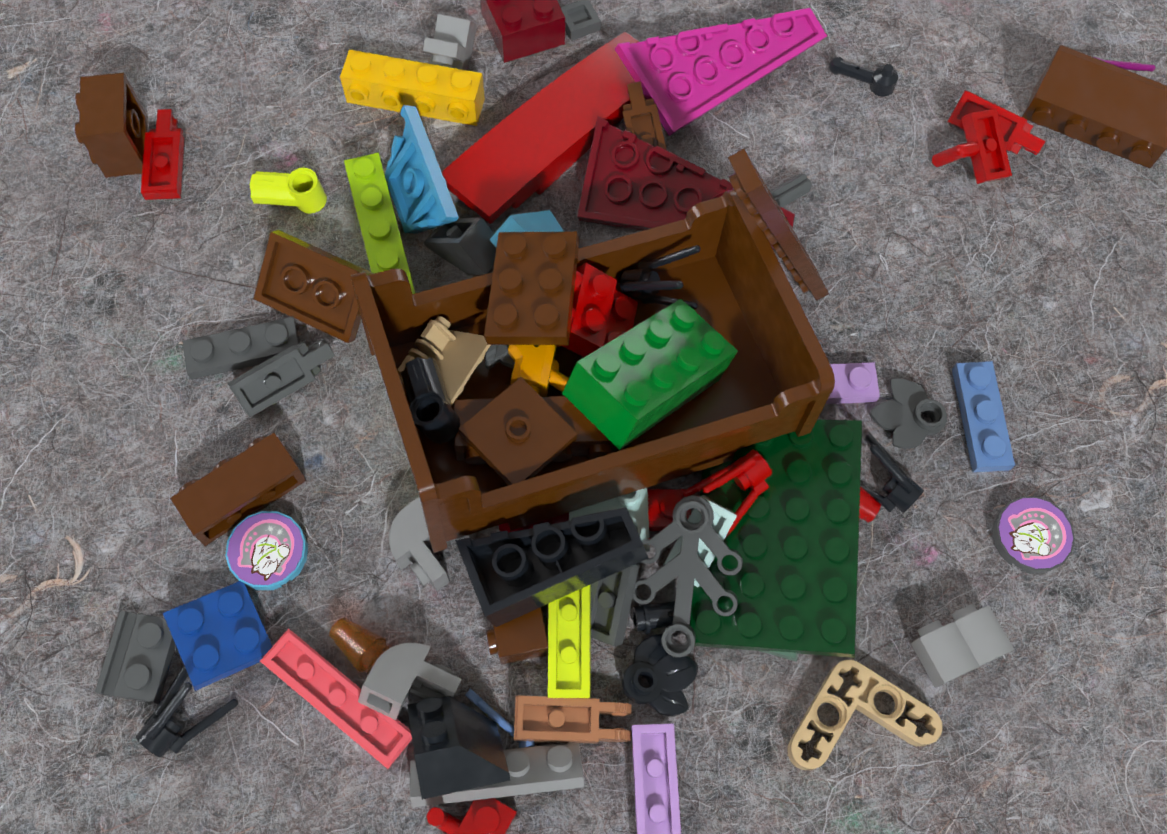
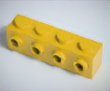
M349 49L340 74L347 103L401 112L403 105L416 106L420 116L467 125H478L485 100L482 73Z

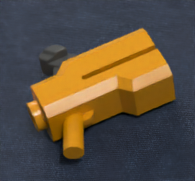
M490 345L485 355V365L488 370L495 367L499 362L504 366L512 368L511 385L522 377L541 397H547L549 385L563 392L569 380V377L559 372V363L555 360L557 348L561 345Z

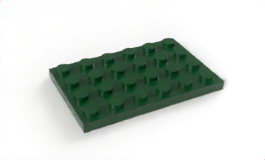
M817 419L809 434L797 437L794 431L737 450L732 461L703 469L701 480L726 468L753 449L768 463L772 470V475L765 479L769 488L758 496L733 531L724 540L730 549H735L741 554L743 558L741 570L735 575L723 574L717 566L718 559L716 556L709 567V570L724 589L731 590L736 594L738 598L736 611L730 616L717 614L713 609V601L700 585L699 587L694 585L690 626L696 633L694 646L855 658L862 420ZM732 479L709 493H704L701 490L700 497L704 495L735 513L752 489L749 487L744 491ZM726 555L722 559L723 565L728 569H734L738 565L736 557L732 555ZM721 596L718 599V605L722 609L727 610L733 606V601L728 596Z

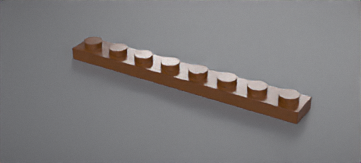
M745 149L728 157L735 171L733 175L728 177L739 199L743 200L750 215L754 217L771 246L773 245L779 258H782L786 268L791 272L796 283L798 282L803 293L810 291L816 301L827 296L829 292L814 263Z

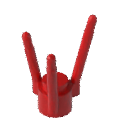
M752 449L731 465L684 490L682 495L684 497L691 496L701 490L704 493H709L732 479L744 491L750 487L752 491L734 513L737 517L727 533L726 539L758 496L769 488L765 479L772 475V470L765 459Z

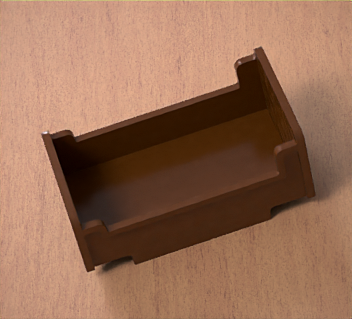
M734 189L725 191L723 196L694 205L689 209L684 220L579 248L577 268L584 263H588L616 279V290L621 292L620 280L625 270L637 269L638 263L641 261H651L679 250L699 245L701 248L700 252L653 269V271L658 273L660 281H682L684 284L681 289L659 290L656 295L696 302L698 304V308L695 309L696 313L738 350L720 380L618 452L595 459H589L588 456H572L567 461H551L533 478L512 485H508L488 463L471 465L465 463L464 460L457 461L455 437L442 444L429 440L414 424L409 408L410 402L408 396L404 393L397 371L406 356L409 355L410 349L419 350L415 345L416 340H424L421 334L427 327L428 322L435 320L437 316H441L450 322L451 325L448 330L484 336L493 272L412 294L407 274L402 269H390L371 275H366L365 271L350 275L371 355L376 356L418 489L433 553L448 549L446 542L504 523H508L510 531L732 461L737 450L794 431L797 437L811 433L834 389L835 377L833 369L767 237L760 230L754 217L750 215L743 200L739 199ZM635 299L638 305L633 327L668 306L656 303L643 304L641 299ZM560 346L557 348L555 360L559 363V372L570 377L577 361L584 357ZM484 357L465 384L463 392L456 400L495 399L511 385L513 369L499 362L495 367L488 370ZM549 385L547 397L564 396L561 391Z

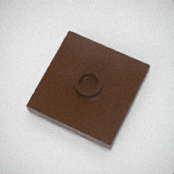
M522 377L458 428L459 435L508 485L533 478L576 441L578 433Z

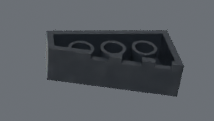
M627 507L573 517L571 521L550 524L546 522L533 525V528L514 532L506 530L490 533L491 536L473 540L470 537L455 540L483 614L495 627L648 559L644 544Z

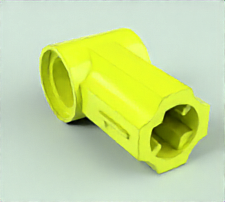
M298 168L291 173L256 171L251 176L249 184L251 190L250 197L254 204L297 206L302 212L311 214L320 211L327 202V196L316 173L309 168Z

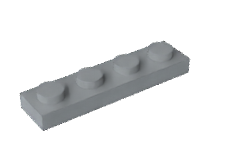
M577 742L503 750L510 774V781L423 800L421 798L415 760L410 761V800L412 808L584 788L580 745Z

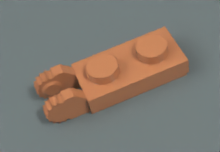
M518 695L515 697L513 741L597 744L599 741L630 742L631 731L624 728L599 729V714L624 717L631 714V704L600 702V699L548 698L546 696Z

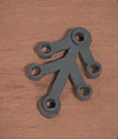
M695 495L684 497L676 504L671 524L653 538L642 540L643 544H651L656 550L654 557L641 561L644 564H652L657 561L662 549L682 536L681 553L650 577L638 579L633 593L634 601L639 604H648L655 598L661 588L678 576L673 623L666 627L662 635V646L673 657L688 655L693 650L696 642V633L690 626L695 580L713 601V609L717 614L730 616L736 611L738 606L736 594L731 590L724 589L698 556L699 538L717 557V566L725 575L737 574L741 570L743 558L737 550L730 549L712 527L714 511L710 503L706 499ZM691 508L699 510L701 520L698 523L689 522L686 517L687 510ZM726 555L736 557L738 561L737 567L734 569L726 568L722 563L723 557ZM641 584L649 586L651 596L648 598L641 597L637 592V587ZM721 596H728L732 599L733 606L730 609L725 610L718 605V599ZM675 631H683L687 635V641L683 644L675 642L673 639Z

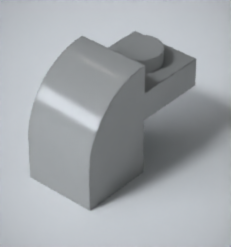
M438 14L434 39L425 37L423 52L431 55L429 64L467 70L473 51L477 25L471 20Z
M420 497L406 505L394 518L389 531V545L393 557L401 570L415 561L410 568L421 584L424 586L430 582L435 590L438 591L450 581L446 571L430 551L432 546Z
M403 643L389 648L376 660L362 686L358 702L396 720L410 692L422 698H442L446 696L454 698L462 679L454 676V673L443 665H431L426 662L430 646L420 643Z

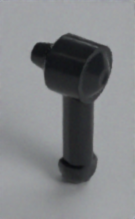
M841 57L833 58L829 63L831 73L834 75L841 74L870 84L871 91L877 96L886 97L891 95L898 81V74L891 64H886L873 71L843 61Z

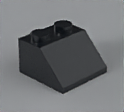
M451 696L442 698L428 697L417 703L407 704L422 800L510 781V774L496 722Z

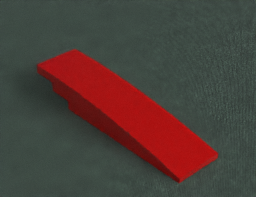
M623 32L522 104L442 171L448 190L489 224L493 223L510 206L517 209L534 192L541 195L591 149L597 117L608 121L612 126L617 125L623 119V105L630 104L627 84L634 83L635 81L615 51V47L620 43L630 42L632 44L639 41L627 32Z

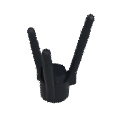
M695 245L651 261H641L638 263L637 269L625 270L620 280L621 292L634 300L641 299L643 304L656 303L670 306L680 299L656 294L659 290L681 289L684 284L682 281H660L658 273L653 271V269L700 252V246ZM683 300L694 310L698 308L696 302Z
M867 434L865 439L871 445L870 451L893 477L882 488L887 493L885 497L861 484L860 486L873 496L875 500L880 502L881 506L889 513L895 507L904 513L922 495L924 490L904 473L871 434Z
M183 665L155 711L144 722L145 726L136 735V739L144 748L158 757H163L169 749L178 753L188 741L238 705V700L232 699L180 735L178 732L183 728V725L172 715L192 689V684L189 682L182 686L188 677Z

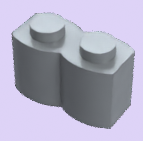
M970 604L951 614L955 620L954 622L942 626L940 620H936L917 630L920 638L910 644L935 688L1015 650L989 605L977 610L974 604Z

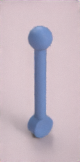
M469 689L465 696L514 738V727L478 694ZM517 741L519 742V748L535 746V741Z

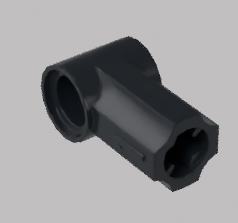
M417 357L405 363L406 367L401 372L410 402L409 408L415 426L429 440L442 444L453 439L458 433L460 418L451 407L436 361L433 358L422 359Z

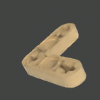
M844 660L836 664L829 671L791 737L787 750L791 763L801 770H813L822 766L828 759L855 709L916 747L936 742L942 733V721L933 709L861 663L854 660ZM849 670L854 673L853 681L858 684L857 687L853 685L849 687L841 698L833 695L840 689L843 683V678L839 676V673L845 674ZM828 689H830L833 694H828ZM877 692H886L892 696L895 707L890 715H884L875 708L873 699ZM843 700H848V701H849L848 706H847V704H846ZM822 703H829L837 708L839 720L835 726H826L820 722L817 710ZM905 705L909 707V710L905 712L906 716L912 720H918L922 717L927 720L925 727L930 731L929 733L916 735L917 726L907 719L900 721L899 724L895 722L904 712ZM808 724H810L817 732L828 735L829 739L826 741L823 736L818 738L813 747V751L818 754L817 759L811 757L805 761L801 758L803 750L798 747L799 742L805 744L811 740L815 731L807 729Z

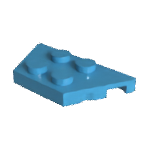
M403 105L400 115L404 118L406 124L403 136H394L391 157L385 171V179L404 232L418 234L455 222L459 216L416 106Z

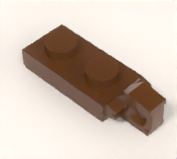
M641 81L627 84L630 104L623 105V118L626 130L654 147L659 146L667 150L657 104H654L653 98L644 99Z

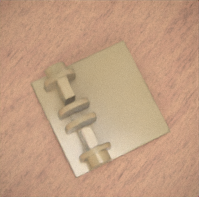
M437 316L435 320H430L421 334L424 340L417 339L415 342L419 350L410 349L409 355L406 356L397 369L404 393L407 395L401 372L406 367L405 363L417 357L422 359L433 358L438 365L450 404L453 405L490 345H487L484 336L448 330L451 324L441 316Z

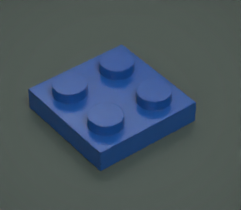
M241 581L163 613L194 691L259 663L272 648L270 639L248 590Z

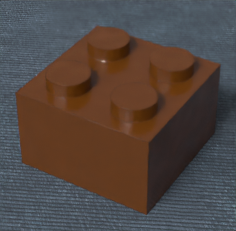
M124 73L80 77V92L75 95L79 111V122L75 123V134L78 142L86 146L92 163L99 166L106 178L142 174L145 132H148V116Z

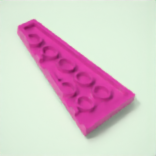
M811 8L775 14L764 19L755 20V18L732 25L726 23L679 32L677 35L659 38L657 36L632 44L630 42L620 43L615 47V51L634 81H641L646 100L653 98L654 104H657L660 122L670 136L827 37V34Z

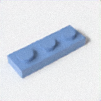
M993 361L956 363L952 368L972 473L1011 470L1015 466Z

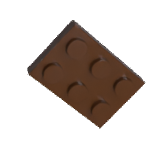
M275 230L270 232L253 299L346 343H350L355 340L361 322V315L350 275L364 271L366 275L375 273L285 232Z
M577 231L498 233L484 333L487 345H569L579 251Z

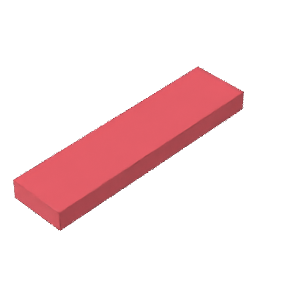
M289 628L260 660L262 664L387 769L392 766L412 741L411 730L398 719L394 720L359 703L358 699L361 688Z

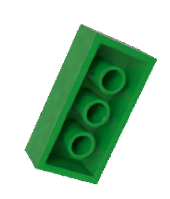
M680 299L577 361L562 394L621 450L718 382L738 350L698 315L693 308Z

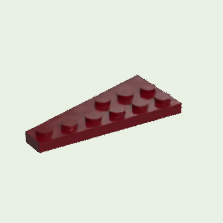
M597 117L577 218L579 221L644 231L684 220L687 212L694 205L723 196L725 191L734 188L731 182L725 179L721 180L707 173L705 169L659 146L654 147L638 139L635 134L627 130L622 131L610 125L608 121ZM780 207L793 229L795 214Z

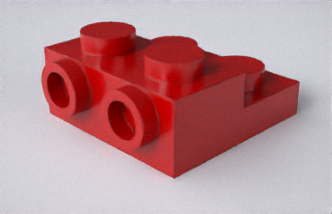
M584 263L576 270L569 345L561 346L582 357H586L633 328L638 302L616 290V279L590 264Z

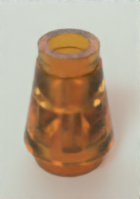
M345 617L339 619L329 632V637L334 640L335 644L358 672L365 671L369 674L380 655L390 648L386 645L384 637L349 621Z

